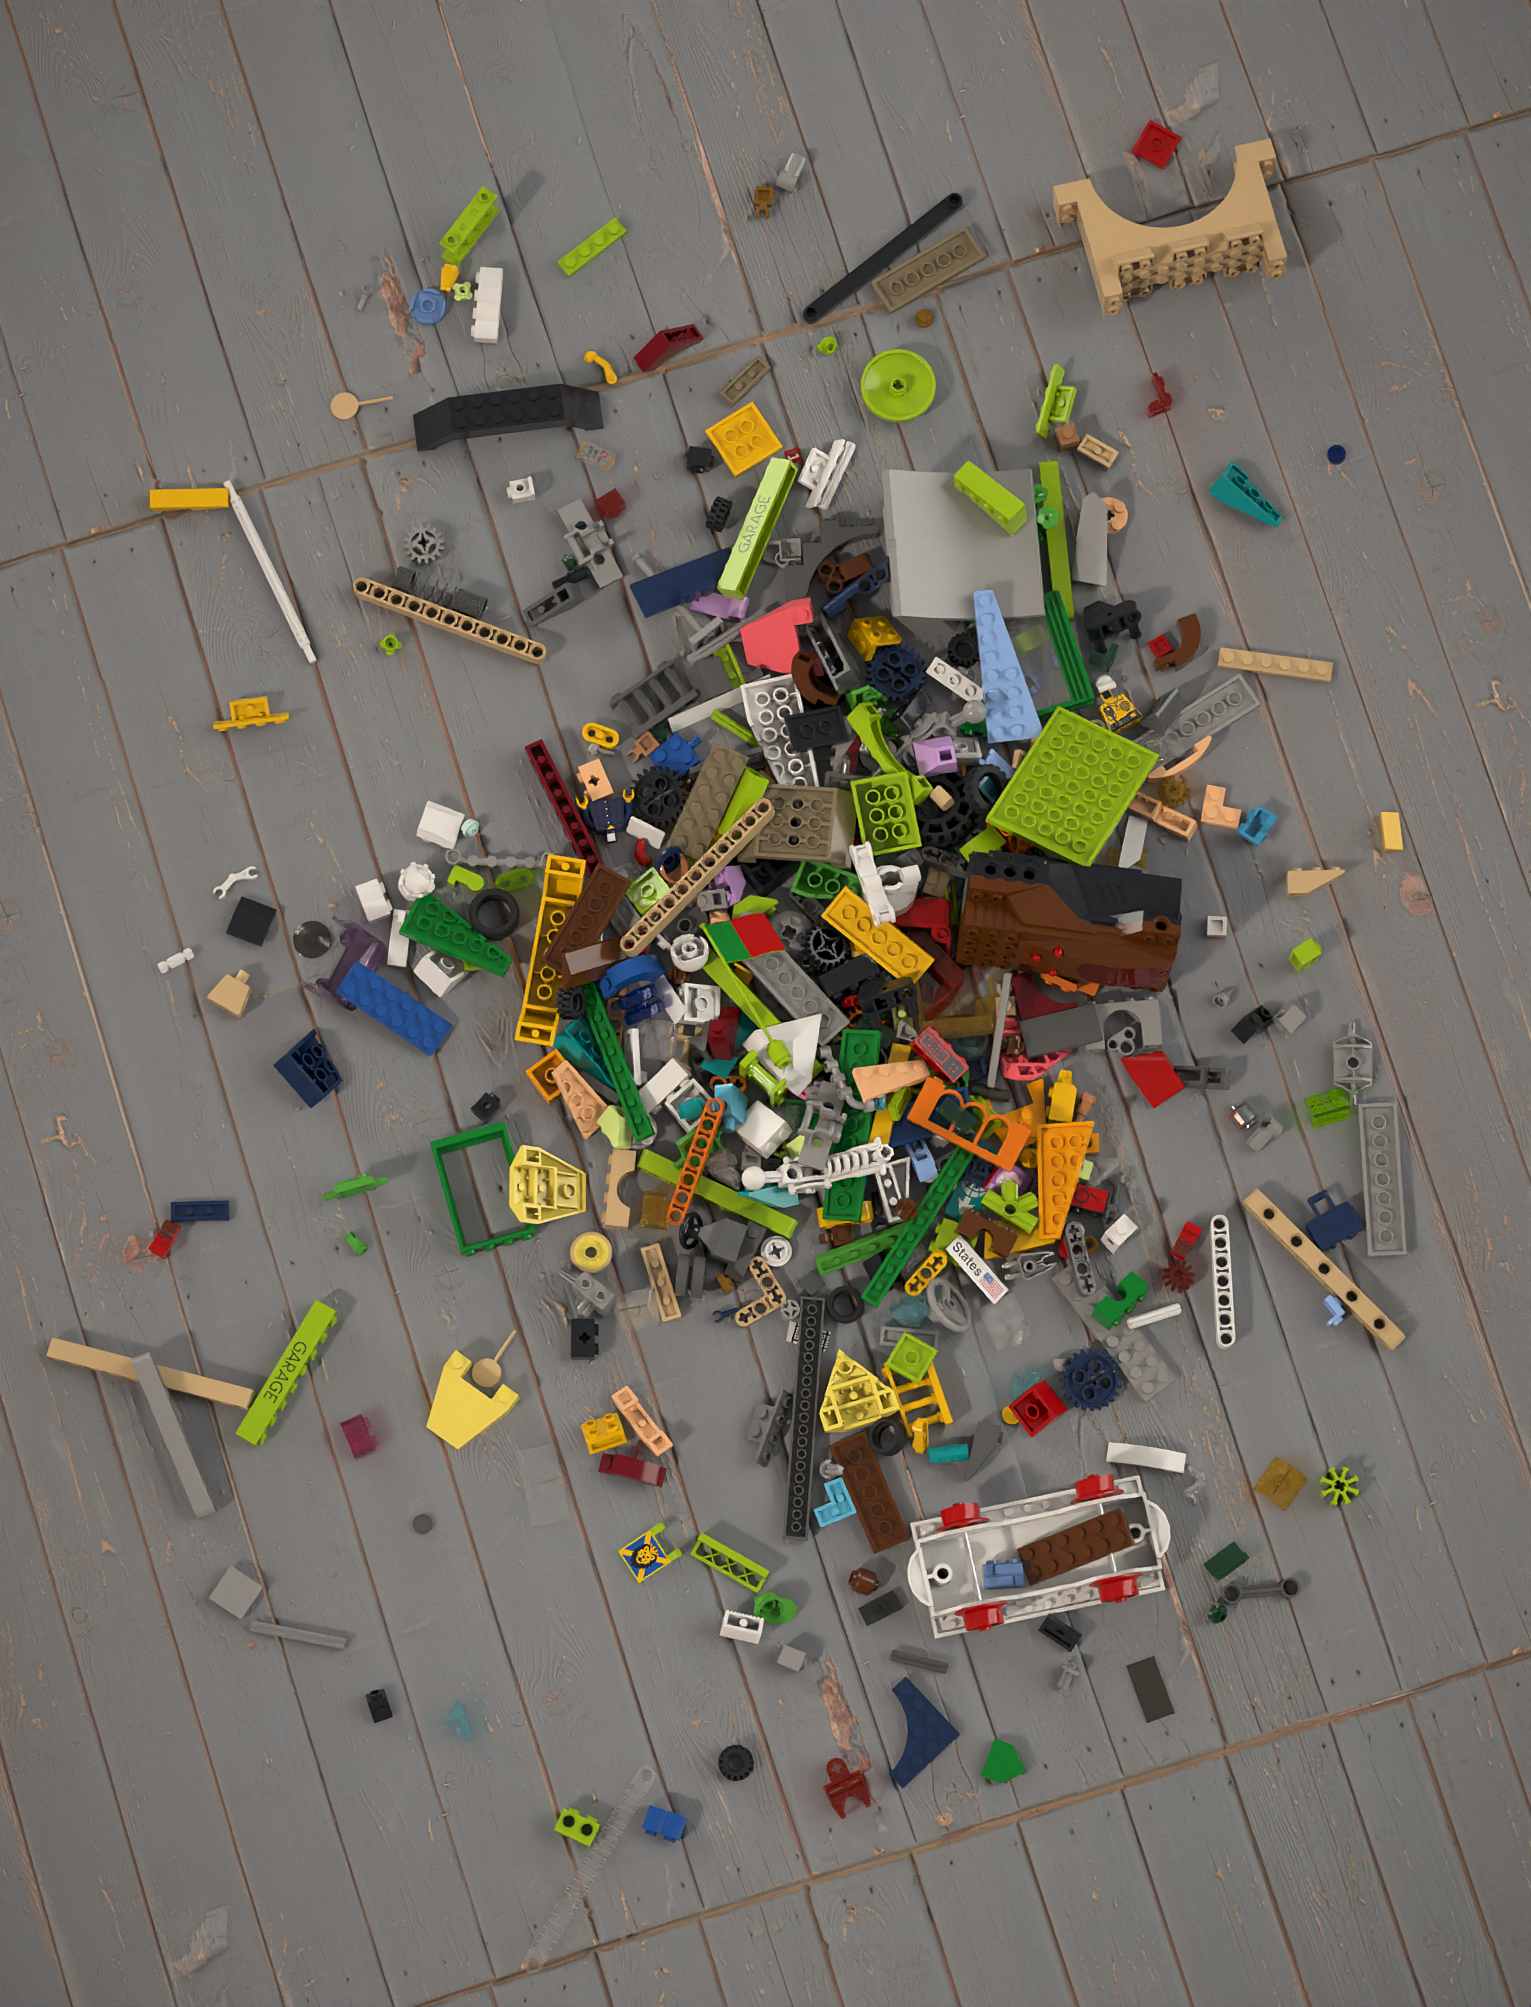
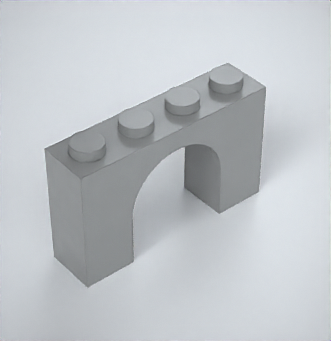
M1145 997L1141 1001H1135L1133 998L1124 999L1123 1002L1106 1000L1101 1004H1096V1001H1089L1082 1005L1094 1004L1103 1036V1041L1084 1045L1085 1054L1103 1053L1105 1051L1104 1023L1115 1014L1130 1015L1138 1022L1141 1031L1142 1050L1162 1048L1159 999L1154 1000V997Z

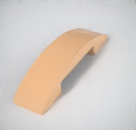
M1209 735L1193 746L1194 754L1168 771L1162 765L1149 773L1146 782L1167 781L1192 768L1205 754L1212 737Z
M625 1386L611 1396L632 1429L657 1457L673 1447L672 1442L662 1430H659L628 1386Z

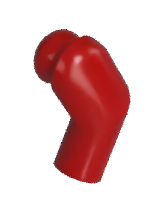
M638 839L634 857L641 866L649 867L652 864V858L648 857L645 853L647 842Z

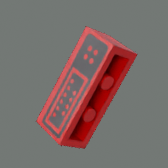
M927 1026L909 1043V1046L948 1086L953 1084L969 1068L966 1060L953 1051L952 1045L944 1041L934 1027Z

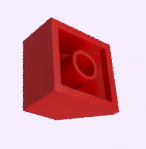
M1045 1379L1030 1387L1008 1406L1031 1438L1068 1411Z

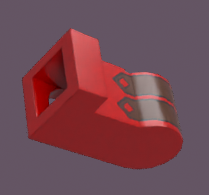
M165 1220L154 1241L151 1242L148 1248L149 1251L166 1260L181 1226Z
M1187 1221L1170 1254L1184 1260L1202 1229Z

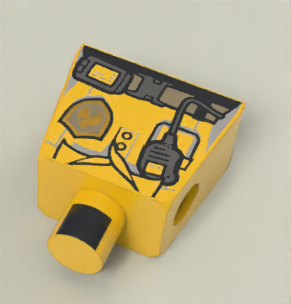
M1110 690L1100 695L1105 704L1100 706L1099 713L1107 730L1120 734L1142 720L1141 713L1125 695L1121 694L1114 698Z

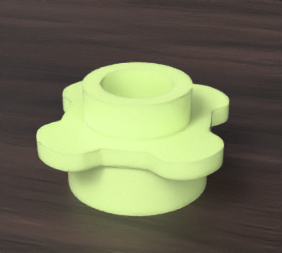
M469 282L464 284L455 283L453 285L456 301L470 300L473 297V294L470 292L471 284Z

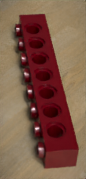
M540 739L525 746V753L577 858L586 860L585 874L589 880L598 863L604 864L543 740Z

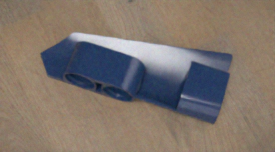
M889 556L820 607L821 612L829 620H833L847 609L843 602L855 593L869 594L886 582L889 578V571L885 564L890 561ZM878 569L883 571V576L880 579H877L875 576ZM866 580L868 582V588L866 590H861L860 584L862 581Z

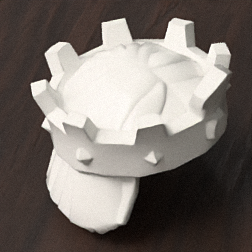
M412 862L409 867L400 871L401 876L398 881V888L406 900L414 902L416 898L425 897L434 890L435 875L429 870L427 864L419 865Z

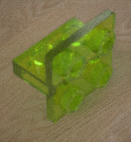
M1332 1089L1327 1093L1311 1095L1309 1098L1304 1099L1314 1129L1350 1119L1349 1108L1351 1106L1341 1089Z

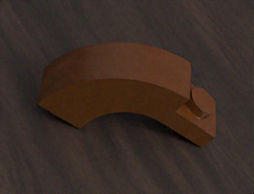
M798 651L793 657L791 664L792 679L798 691L804 698L815 705L820 699L827 705L836 706L842 694H838L834 688L825 685L817 678L814 672L816 658Z

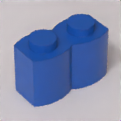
M649 1805L642 1828L646 1829V1834L656 1837L658 1833L664 1835L663 1840L675 1843V1840L680 1841L688 1818Z

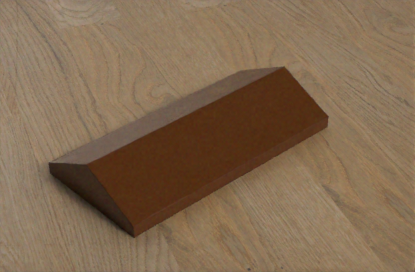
M617 936L562 953V989L566 990L602 979L607 975L606 971L627 960L628 956L620 946L622 937Z

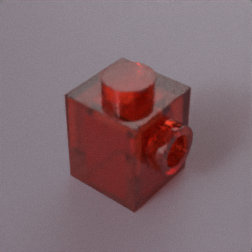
M616 488L596 500L597 507L595 508L601 517L604 516L606 520L617 518L621 511L626 509V503Z

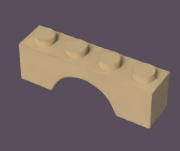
M613 1149V1154H609L608 1165L611 1166V1173H607L606 1184H609V1191L604 1194V1203H607V1209L602 1212V1222H605V1228L629 1229L630 1208L620 1201L617 1189L620 1182L626 1176L635 1174L636 1151Z

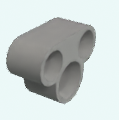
M1127 1027L1109 1038L1106 1043V1050L1110 1053L1118 1052L1122 1057L1131 1056L1135 1049L1133 1042L1136 1035L1135 1030ZM1131 1033L1132 1037L1126 1038L1125 1034ZM1114 1043L1116 1048H1110L1109 1044ZM1129 1044L1131 1051L1124 1053L1121 1050V1045Z

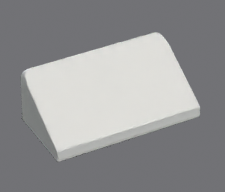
M631 816L626 833L646 841V844L656 849H660L666 838L665 832Z

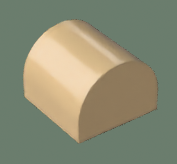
M938 785L930 794L932 800L943 811L955 804L954 799L941 785Z

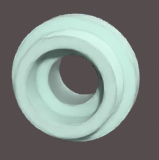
M473 819L465 821L461 827L463 835L466 837L474 836L479 830V823Z

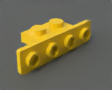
M267 696L229 701L232 719L213 722V729L226 731L229 730V727L237 726V729L247 728L250 724L264 726L267 725V722L272 721L275 724L284 723L289 719V712L270 714Z

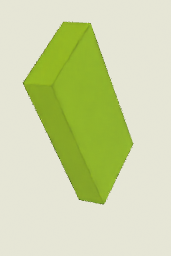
M910 1086L902 1087L892 1097L888 1105L892 1121L900 1120L912 1098Z

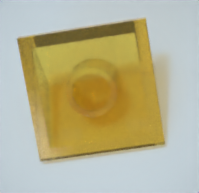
M1275 1457L1253 1489L1283 1511H1286L1307 1479L1293 1465Z

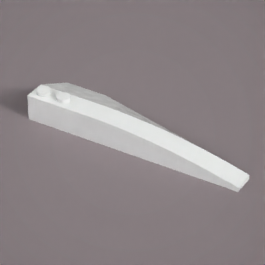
M792 674L740 685L747 721L759 745L763 747L764 756L778 784L820 787L813 750L793 754L784 721L785 716L805 712L802 695L793 682ZM796 801L793 804L795 809H800L803 806L802 801ZM796 819L797 822H798V824H799V826H800L801 820Z

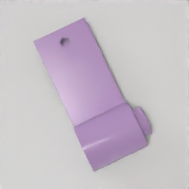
M712 593L707 597H700L691 602L689 610L741 622L746 619L750 599L747 595H745L744 600Z

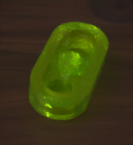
M527 868L502 873L496 878V888L508 893L527 888L533 882V874ZM522 876L527 877V880L525 882H522L520 880ZM504 881L509 883L507 887L502 886Z

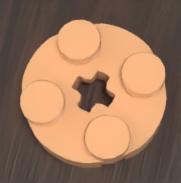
M1102 498L1101 500L1108 507L1107 512H1111V515H1114V518H1111L1110 521L1107 520V535L1117 534L1127 523L1128 513L1125 504L1116 498Z

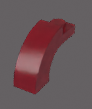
M603 1453L598 1472L632 1479L646 1485L662 1487L667 1468L624 1455Z

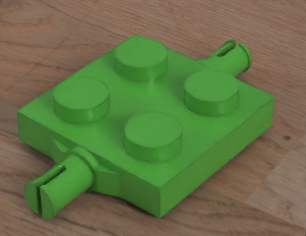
M705 1121V1128L711 1130V1125L708 1121ZM723 1123L718 1127L706 1164L724 1150L719 1137L724 1132ZM698 1125L675 1143L681 1152V1158L673 1164L677 1170L685 1164ZM699 1138L698 1145L701 1148H705L707 1141L704 1138ZM697 1156L692 1157V1164L699 1166L700 1158Z
M363 1174L357 1176V1180L350 1182L348 1179L339 1181L338 1185L334 1186V1191L323 1194L324 1201L334 1198L341 1200L376 1190L377 1186L388 1184L387 1177L373 1179L372 1175Z

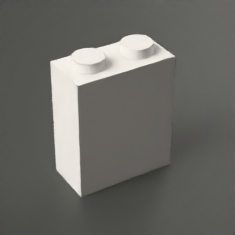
M758 1100L746 1111L744 1123L734 1127V1132L738 1138L766 1159L793 1132L785 1120Z

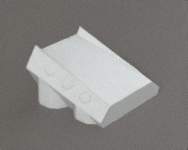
M428 800L416 836L421 837L425 842H434L441 847L454 849L465 814Z

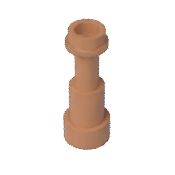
M1085 1092L1082 1093L1074 1122H1082L1084 1117H1087L1091 1106H1094L1096 1102V1097Z

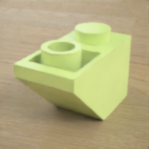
M609 1105L597 1123L600 1125L601 1131L610 1139L613 1147L629 1150L631 1148L632 1129L624 1109L620 1106Z

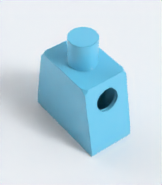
M732 1083L715 1085V1097L721 1098L725 1102V1110L721 1118L723 1131L732 1133L734 1132L735 1125L744 1123L748 1097ZM715 1101V1112L720 1109V1105Z

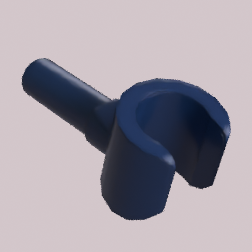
M736 1307L723 1312L719 1310L714 1311L712 1316L715 1314L721 1315V1318L714 1322H722L724 1317L739 1312V1309Z

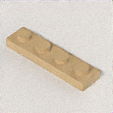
M659 1243L641 1248V1254L663 1323L682 1318Z

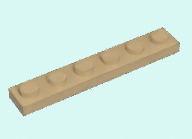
M1220 647L1217 667L1330 683L1333 663Z

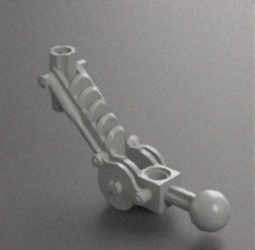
M970 700L964 705L963 711L954 716H951L947 711L939 715L936 712L931 715L924 713L916 721L912 731L903 736L905 743L893 756L906 770L910 771L917 764L913 742L949 735L952 741L957 738V726L967 721L975 724L984 720L987 714L985 705L979 700ZM880 766L879 769L872 771L871 777L884 775L882 767Z

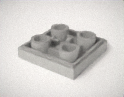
M230 1565L209 1599L242 1620L264 1587Z

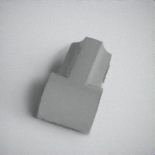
M792 153L784 171L782 170L779 174L776 186L793 193L798 185L799 176L806 163V159L797 153Z
M1265 1114L1259 1119V1127L1245 1142L1257 1153L1271 1138H1276L1282 1133V1124L1271 1114Z

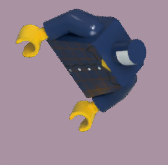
M624 789L623 797L588 802L587 797L584 795L585 800L580 803L576 797V803L580 807L579 810L583 822L591 831H596L597 835L605 834L607 844L618 842L616 833L623 832L624 827L629 824L630 818L633 815L632 799L634 797V790L632 789L630 796L625 794Z

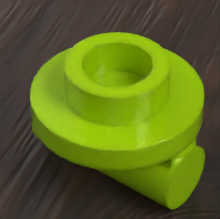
M830 335L823 338L816 348L819 352L830 355L836 350L837 341Z

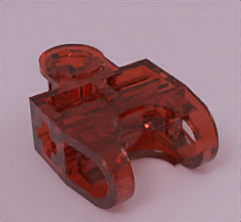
M831 1759L826 1766V1772L831 1783L823 1786V1789L841 1819L846 1818L843 1810L845 1808L844 1802L850 1796L859 1798L860 1801H863L866 1808L870 1807L871 1802L868 1789L860 1771L857 1770L850 1774L842 1759ZM833 1763L841 1765L840 1773L837 1774L836 1771H831ZM859 1779V1781H857V1782H855V1783H853V1784H851V1785H849V1786H846L847 1784H849V1783H851V1782L856 1781V1780ZM840 1787H843L842 1789H840V1790H838V1791L833 1792V1793L830 1794V1792H832V1791H834V1790H836V1789H838V1788H840Z

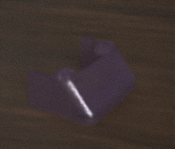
M333 916L332 920L343 927L340 933V943L346 949L330 980L319 978L315 984L300 980L299 984L322 999L343 1009L354 1011L357 1007L335 992L356 961L376 973L385 955L386 947L383 942L355 922Z

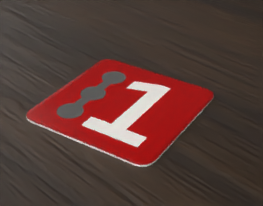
M798 447L784 451L787 460H791L793 463L802 461Z

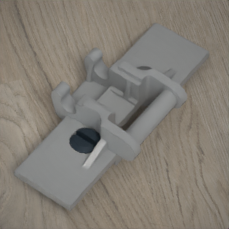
M581 498L557 510L569 532L563 536L564 540L568 541L579 561V567L585 564L588 566L599 588L601 589L622 578L623 575L609 551L615 543L612 538L609 539L603 529L605 527L603 521H599L597 525L594 524ZM576 537L581 538L590 554L586 558L575 540ZM597 555H601L605 561L603 564L597 565L594 562V558Z
M822 1081L816 1101H806V1111L801 1127L797 1131L799 1135L805 1136L797 1164L824 1171L831 1145L840 1141L843 1124L847 1118L845 1113L840 1116L845 1099L840 1100L838 1098L837 1091L840 1089L839 1086H832L830 1082ZM813 1112L820 1114L815 1130L808 1129ZM815 1139H820L823 1145L815 1147L812 1142Z

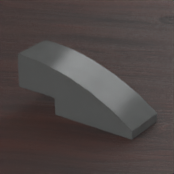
M1174 1066L1175 1073L1185 1084V1087L1212 1090H1229L1231 1071L1226 1068Z

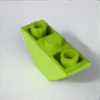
M749 895L734 905L732 920L741 916L746 910L750 914L764 913L765 916H771L777 911L779 902L776 899Z

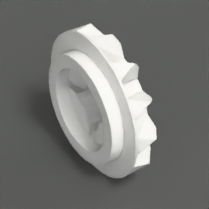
M781 1236L769 1237L763 1242L761 1247L762 1258L768 1265L773 1267L783 1266L789 1261L792 1254L790 1243ZM772 1244H774V1246L777 1249H782V1251L779 1252L780 1259L775 1254H771V1252L773 1251Z

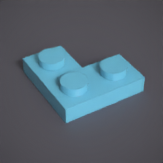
M842 1477L824 1484L831 1502L813 1510L820 1528L857 1514Z

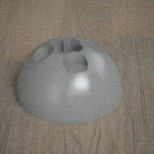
M794 910L780 911L771 916L768 921L785 947L786 953L799 965L800 959L806 955L801 953V950L804 949V947L800 946V943L804 941L801 937L806 934L805 930L810 928L813 922L801 912Z

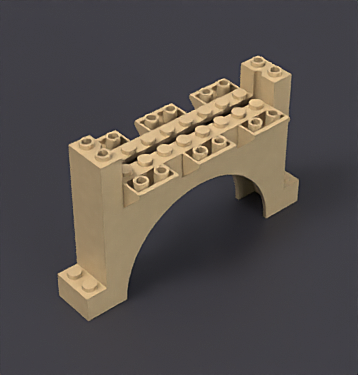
M1271 138L1234 146L1237 163H1233L1235 179L1229 193L1221 204L1208 215L1182 226L1167 228L1149 227L1122 218L1102 202L1095 192L1090 178L1053 186V207L1058 224L1077 221L1104 315H1115L1122 312V301L1138 296L1145 297L1151 294L1153 284H1163L1169 281L1170 289H1181L1192 284L1199 285L1206 282L1207 272L1210 271L1218 272L1223 269L1224 277H1235L1242 273H1253L1260 270L1262 261L1267 279H1278L1285 276L1287 254L1264 180L1275 175L1276 155Z

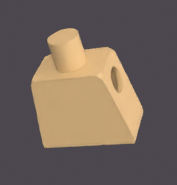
M239 970L235 978L226 974L208 995V1001L240 1019L251 993V988L245 984L250 975L243 970Z

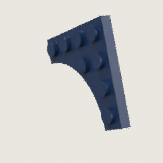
M907 1677L902 1679L892 1689V1692L897 1696L903 1707L907 1720V1742L903 1755L896 1767L889 1773L902 1789L960 1735Z

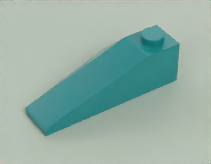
M1231 460L1210 486L1209 491L1212 496L1219 499L1222 503L1276 528L1283 517L1269 500L1261 497L1259 493L1261 490L1257 486L1253 487L1248 481L1250 477Z
M584 1016L579 1020H572L556 1035L553 1046L563 1057L613 1090L615 1086L590 1023Z

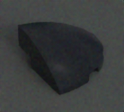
M738 854L732 859L735 866L740 865L744 878L761 897H766L796 871L802 862L757 858V863L738 862Z

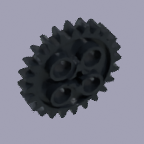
M651 766L650 772L647 769H643L644 775L637 774L639 780H632L635 787H629L630 790H634L633 805L635 807L633 812H638L636 818L643 817L642 821H648V824L651 826L655 822V827H660L661 823L663 827H667L668 822L675 824L673 818L678 820L679 813L682 812V807L685 805L684 800L688 799V796L684 793L689 791V789L683 788L686 781H679L682 775L675 776L676 770H672L669 773V767L662 769V766H657V769H655L654 766ZM661 779H664L666 782V786L663 789L659 786ZM645 788H648L650 792L647 798L643 795ZM670 788H673V791L660 796V800H653L645 806L644 803L656 798L658 793H665ZM671 795L674 797V804L672 806L668 804V798ZM654 804L658 807L657 814L652 813V806Z

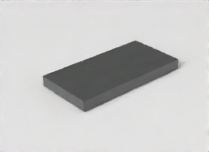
M1094 1004L1019 1022L1028 1059L1103 1041Z

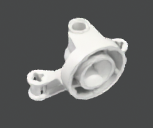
M869 841L863 845H850L849 852L862 886L863 900L869 905L875 926L878 927L880 924L887 922L895 923L897 916L906 913L913 906L918 882L921 881L918 866L911 865L900 868L886 865L876 868ZM883 883H894V884H896V885H894V886H888V885H885V887L882 886Z

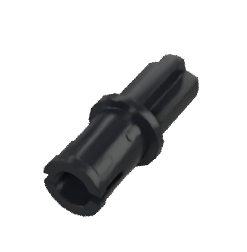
M582 567L572 573L567 572V575L553 581L552 586L555 590L566 582L577 583L590 576L586 567Z

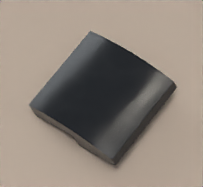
M241 897L226 934L262 947L277 914V909Z

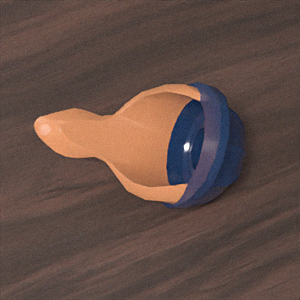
M671 846L657 856L656 869L658 874L667 882L677 883L689 871V863L679 847Z

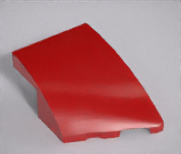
M1163 1051L1121 1058V1062L1153 1108H1156L1185 1088V1084L1174 1071V1065Z

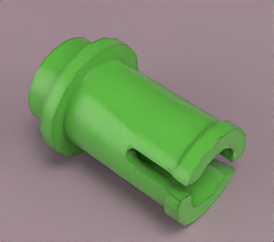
M354 1231L349 1232L344 1237V1240L354 1250V1254L361 1256L367 1251V1244L363 1243Z

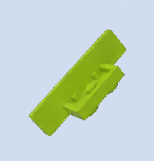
M1054 364L1053 370L1050 372L1049 385L1045 390L1044 403L1041 406L1040 418L1036 424V433L1042 439H1047L1051 423L1068 424L1077 391L1073 386H1061L1065 371L1059 364Z

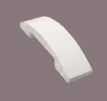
M1109 1442L1106 1462L1156 1468L1183 1474L1186 1454L1154 1447Z

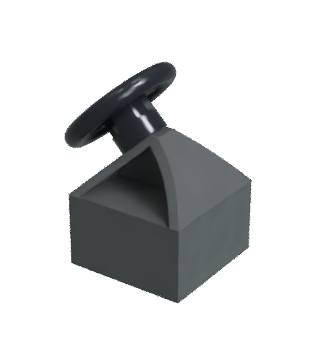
M690 1212L681 1222L679 1242L686 1250L693 1249L700 1242L703 1255L707 1259L728 1265L736 1262L748 1226L728 1218L703 1226L701 1216L697 1212ZM689 1238L694 1239L690 1244L686 1243Z

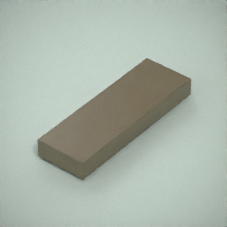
M758 355L719 392V396L733 407L771 370V367Z

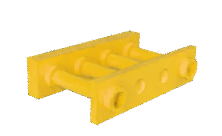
M933 1362L926 1371L927 1375H924L919 1385L909 1382L897 1387L892 1376L899 1373L888 1368L883 1363L884 1368L881 1369L884 1380L888 1379L890 1388L894 1390L900 1408L898 1411L908 1439L912 1438L913 1422L908 1423L905 1412L933 1403L938 1405L939 1411L935 1415L926 1417L928 1425L943 1422L946 1427L953 1424ZM924 1385L931 1386L933 1391L930 1394L931 1396L904 1405L901 1404L898 1394Z

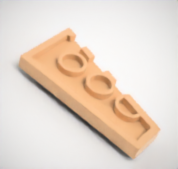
M923 1059L858 1067L852 1071L864 1104L870 1102L873 1098H881L886 1093L899 1091L904 1086L915 1085L930 1077V1072Z
M564 1060L552 1072V1075L583 1138L587 1139L600 1127L597 1121L608 1106L572 1065Z

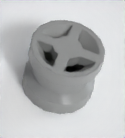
M794 1300L784 1301L781 1305V1316L787 1321L795 1320L800 1313L799 1304Z

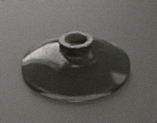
M307 921L296 929L293 936V944L296 951L303 957L310 959L319 958L329 950L331 934L324 924L317 921ZM314 935L315 940L309 941L308 937Z

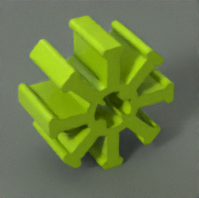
M1332 1467L1327 1471L1332 1481L1324 1476L1319 1481V1485L1330 1487L1325 1491L1322 1490L1320 1496L1324 1499L1325 1496L1332 1493L1333 1498L1329 1503L1332 1507L1338 1504V1496H1340L1345 1507L1351 1503L1347 1494L1353 1495L1355 1498L1359 1493V1489L1348 1487L1352 1483L1356 1484L1359 1479L1357 1475H1354L1351 1479L1345 1480L1346 1473L1349 1471L1347 1467H1343L1340 1470L1341 1475L1339 1478L1335 1472V1467ZM1336 1483H1338L1339 1485H1343V1488L1341 1489L1343 1491H1340V1489H1335V1486L1337 1485Z

